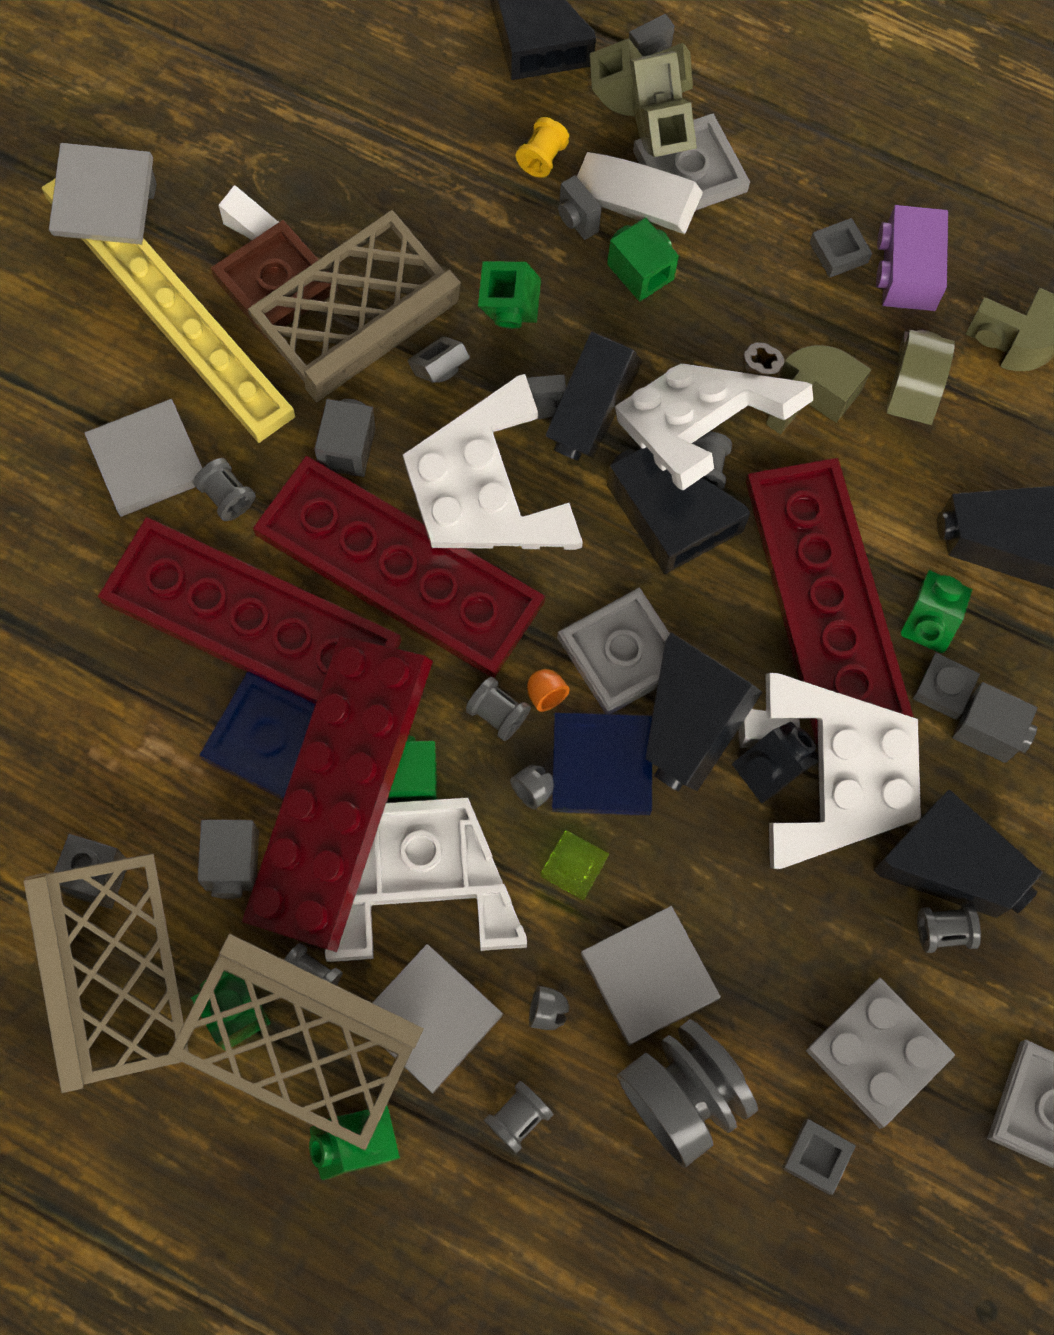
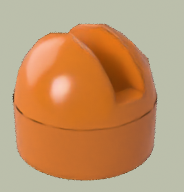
M541 669L535 671L530 676L527 684V694L539 712H545L559 705L568 696L570 688L554 670Z

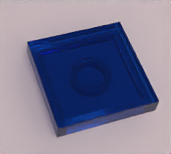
M247 672L199 756L202 760L283 800L316 704L253 673Z
M555 713L552 812L651 815L652 763L646 760L645 757L652 716Z

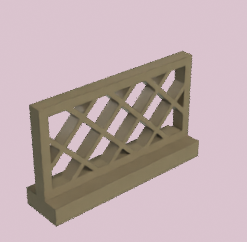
M391 210L248 308V314L304 381L305 390L317 403L458 303L461 282L450 269L444 272L402 220ZM391 228L402 241L401 253L374 249L375 238ZM369 243V248L363 247L364 245ZM406 247L412 252V254L406 253ZM348 256L367 258L365 277L339 274L340 262ZM373 259L399 263L397 282L370 278ZM404 264L423 266L432 277L422 285L403 283ZM332 267H334V268H333V273L326 272V271H328L329 269H331ZM312 281L331 283L329 302L303 299L304 287ZM337 284L363 287L361 307L335 303ZM369 288L396 292L394 304L386 310L366 308ZM297 292V298L290 297ZM401 293H406V294H407L405 297H403L402 299H400V294H401ZM276 306L295 308L293 327L272 325L264 314ZM301 309L327 312L325 332L298 329ZM333 313L360 317L358 330L350 335L331 333ZM365 318H371V319H372V320H370L368 323H366V324L364 325V323H365ZM283 337L291 338L290 345ZM297 339L323 342L322 355L308 365H305L295 352ZM329 343H334V344H336L335 346H333L331 349L328 350V348H329Z
M150 853L48 874L42 873L26 876L24 886L61 1093L82 1089L84 1084L180 1063L181 1061L168 1055L170 1051L153 1054L138 1044L155 1018L174 1030L175 1040L184 1025L154 854ZM145 866L148 888L136 905L110 889L122 871ZM112 873L105 885L93 878V876ZM83 879L100 890V892L83 916L63 904L60 883ZM105 894L131 911L114 936L88 920ZM149 897L154 918L141 910ZM65 914L78 922L70 934H68ZM136 915L156 928L157 939L145 957L119 941ZM83 926L109 942L92 968L72 956L70 944ZM114 947L140 962L123 988L97 972ZM158 949L160 950L163 969L150 961ZM74 966L87 974L79 986ZM146 967L165 978L166 991L154 1008L129 993ZM92 978L118 994L101 1020L81 1007L80 995ZM124 998L149 1014L132 1040L107 1024ZM167 1001H169L172 1020L160 1013ZM84 1019L96 1026L88 1038ZM101 1031L106 1032L127 1046L115 1064L92 1069L89 1048ZM188 1044L184 1048L187 1052H189ZM133 1050L143 1056L142 1058L126 1061Z
M229 934L168 1055L366 1150L412 1050L415 1049L424 1028ZM224 971L245 980L252 1002L220 1012L214 990ZM253 985L272 995L257 999ZM280 998L292 1003L300 1025L269 1036L260 1005ZM210 1000L215 1015L199 1020ZM254 1008L263 1039L232 1049L223 1019ZM302 1009L321 1018L306 1023ZM217 1021L226 1052L203 1060L184 1050L195 1028ZM326 1022H331L341 1027L348 1049L318 1060L308 1029ZM302 1031L312 1062L281 1073L271 1042ZM350 1032L369 1042L354 1047ZM266 1045L275 1076L254 1084L241 1078L234 1056ZM378 1045L397 1054L387 1076L366 1083L356 1052ZM350 1055L360 1086L330 1097L320 1065ZM229 1058L233 1074L212 1063ZM314 1068L324 1099L304 1107L290 1102L283 1079ZM278 1082L282 1097L261 1087ZM383 1084L373 1104L369 1089ZM362 1092L369 1116L360 1135L339 1125L332 1103ZM326 1105L331 1121L311 1112V1110Z

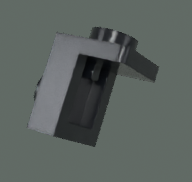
M789 722L769 732L733 762L732 766L762 804L772 798L801 773L815 766L819 762V755L815 751V743L811 736L802 728L796 727L793 722Z

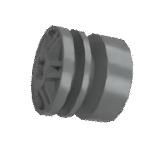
M691 1019L677 1029L684 1047L670 1035L661 1041L666 1059L670 1064L667 1068H664L657 1060L645 1053L617 1074L622 1089L639 1116L665 1150L683 1168L714 1146L709 1129L704 1122L706 1119L710 1118L717 1126L730 1133L737 1128L736 1120L730 1108L744 1120L758 1111L756 1100L734 1059L718 1041L713 1039L698 1023Z

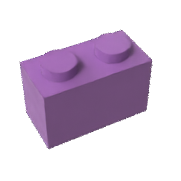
M895 205L888 223H881L877 247L879 250H884V261H880L878 266L876 286L877 288H883V306L936 311L947 288L948 210Z

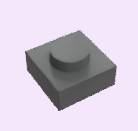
M664 14L630 31L629 39L643 57L672 47L675 26L667 15Z
M574 175L561 183L558 211L565 225L571 229L575 228L582 238L586 240L599 232L602 206Z
M852 218L813 232L809 242L829 278L869 263L872 255L870 248Z
M442 336L407 361L415 376L434 383L445 381L454 376L459 370L458 366L470 357L462 342Z
M555 375L526 378L538 411V419L554 416L566 390L565 376Z
M935 653L927 666L913 699L957 720L964 711L980 673Z
M807 1119L804 1120L782 1169L824 1193L833 1195L856 1145Z

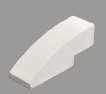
M587 152L577 175V178L602 207L638 221L646 217L649 222L684 235L703 194L697 183L692 180L639 163Z

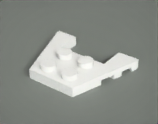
M681 363L670 368L664 375L644 388L635 391L632 396L616 405L615 409L619 424L642 449L647 447L652 452L657 466L662 471L667 469L672 474L673 483L677 488L684 490L714 469L712 453L691 443L748 405L786 420L813 401L812 384L807 382Z
M525 374L517 376L403 454L404 464L432 548L493 549V546H521L522 549H540V546L564 547V550L582 548L583 541L569 503L524 517L520 515L493 435L495 431L538 419V411Z
M779 673L766 674L767 719L816 718L818 720L820 795L819 822L769 823L770 868L782 869L921 819L918 719Z
M468 798L386 803L337 952L325 950L327 962L374 959L371 907L384 904L476 898L478 903L481 951L527 947L526 934L517 918L508 891L502 882L492 853Z

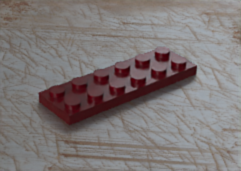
M307 455L253 527L256 537L493 678L496 677L545 603V595L465 548H432L424 524Z
M833 458L749 473L745 482L799 680L914 718L839 459ZM809 718L815 741L818 743V720L816 718Z
M148 517L144 519L98 595L102 604L315 705L339 636L398 649L402 642L401 635Z
M339 636L242 919L243 923L337 952L433 663L431 659L425 655Z

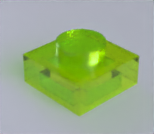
M565 830L545 864L540 877L584 901L606 863L609 853Z

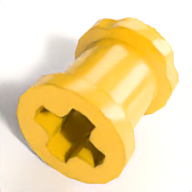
M541 117L537 119L534 124L532 137L527 144H523L517 150L515 155L516 161L525 172L538 178L548 176L553 168L552 161L558 151L564 150L569 143V133L561 123L551 118Z

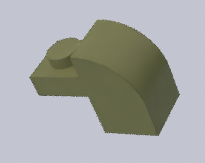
M629 38L590 53L591 82L593 92L606 107L619 114L635 116L633 103L636 100L630 59L643 56ZM684 43L655 53L677 52L682 92L693 89L691 55Z
M669 51L630 59L636 100L633 103L637 129L645 151L653 157L696 149L691 102L683 99L677 52Z
M1039 288L1025 314L984 297L966 335L977 339L986 347L997 348L1006 352L1000 365L1002 368L1013 371L1037 369L1048 363L1054 356V294Z
M926 330L904 331L899 346V363L887 396V414L932 425L949 375L955 341L942 338L940 335Z
M816 345L802 348L791 354L785 360L779 378L812 384L813 401L809 405L837 423L862 392L871 369L840 349ZM801 409L786 420L769 414L766 425L781 435Z

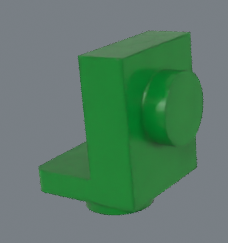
M928 570L921 583L912 611L903 625L901 635L938 653H944L964 619L973 589L962 585L960 581L951 576L940 575Z
M388 1105L384 1109L366 1150L316 1126L310 1128L309 1153L313 1164L318 1168L321 1180L400 1159ZM363 1110L337 1116V1120L340 1126L360 1135L369 1116V1111Z

